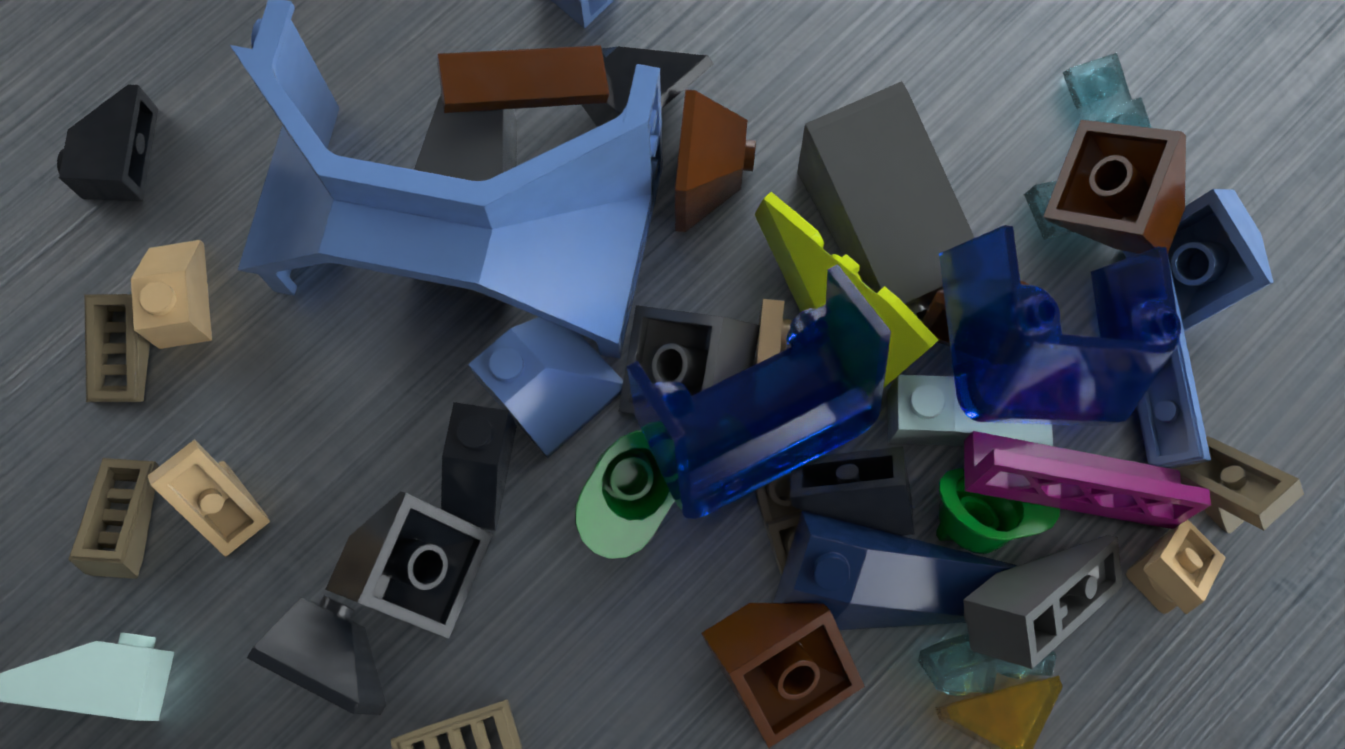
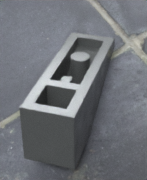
M1105 535L993 575L963 600L964 619L968 628L971 651L1033 669L1123 587L1118 537Z

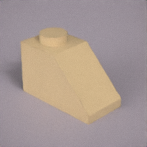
M201 240L148 248L131 277L134 331L159 349L212 341L204 243Z

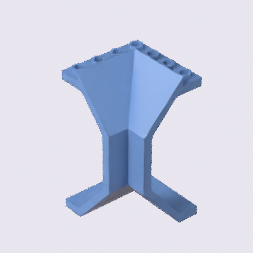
M268 0L262 19H257L252 29V49L230 45L282 124L238 271L258 274L274 292L295 296L297 285L290 278L291 270L324 263L341 264L470 289L589 337L598 344L600 355L621 359L663 169L660 68L641 64L636 65L628 103L624 111L615 119L489 180L471 181L343 157L330 152L328 145L339 112V106L291 20L295 9L292 1Z

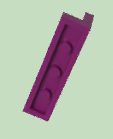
M973 431L964 439L965 491L1168 529H1174L1211 506L1209 489L1181 484L1180 470Z

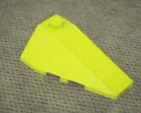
M770 192L763 198L754 215L825 364L833 372L831 379L843 394L851 399L857 397L863 403L878 394L928 351L938 339L900 298L884 286L876 293L862 282L858 274L859 264L847 254L841 257L837 254L830 255L824 250V241L819 231L774 193Z

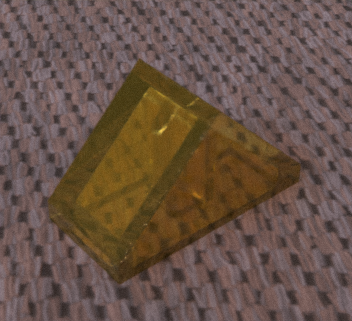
M1059 675L1043 677L935 707L941 721L990 749H1033L1063 686Z

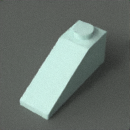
M898 375L887 391L888 444L964 446V439L973 431L1053 446L1051 394L954 376Z
M120 632L118 644L94 641L0 673V702L134 721H159L174 652L154 649L157 637Z

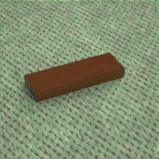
M601 45L439 53L437 57L444 113L607 103L610 95Z

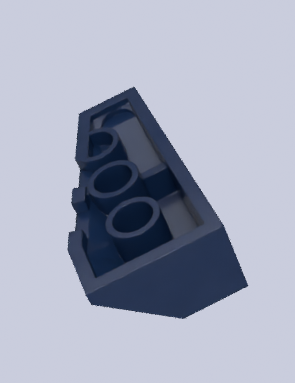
M802 511L773 603L825 604L831 611L839 630L966 623L963 600L996 573L1016 567L1017 565Z

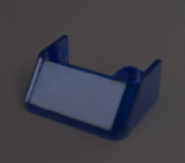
M1003 225L939 253L956 396L963 412L974 421L1107 426L1126 421L1178 345L1181 334V322L1176 311L1166 247H1156L1091 271L1100 337L1062 334L1060 310L1056 301L1048 292L1038 286L1021 284L1013 226Z
M838 264L829 268L827 272L826 304L817 309H806L792 320L790 330L786 336V350L691 396L686 386L681 382L661 381L652 384L638 361L627 366L635 416L669 491L684 517L696 519L720 509L857 438L866 432L878 419L881 412L891 330Z

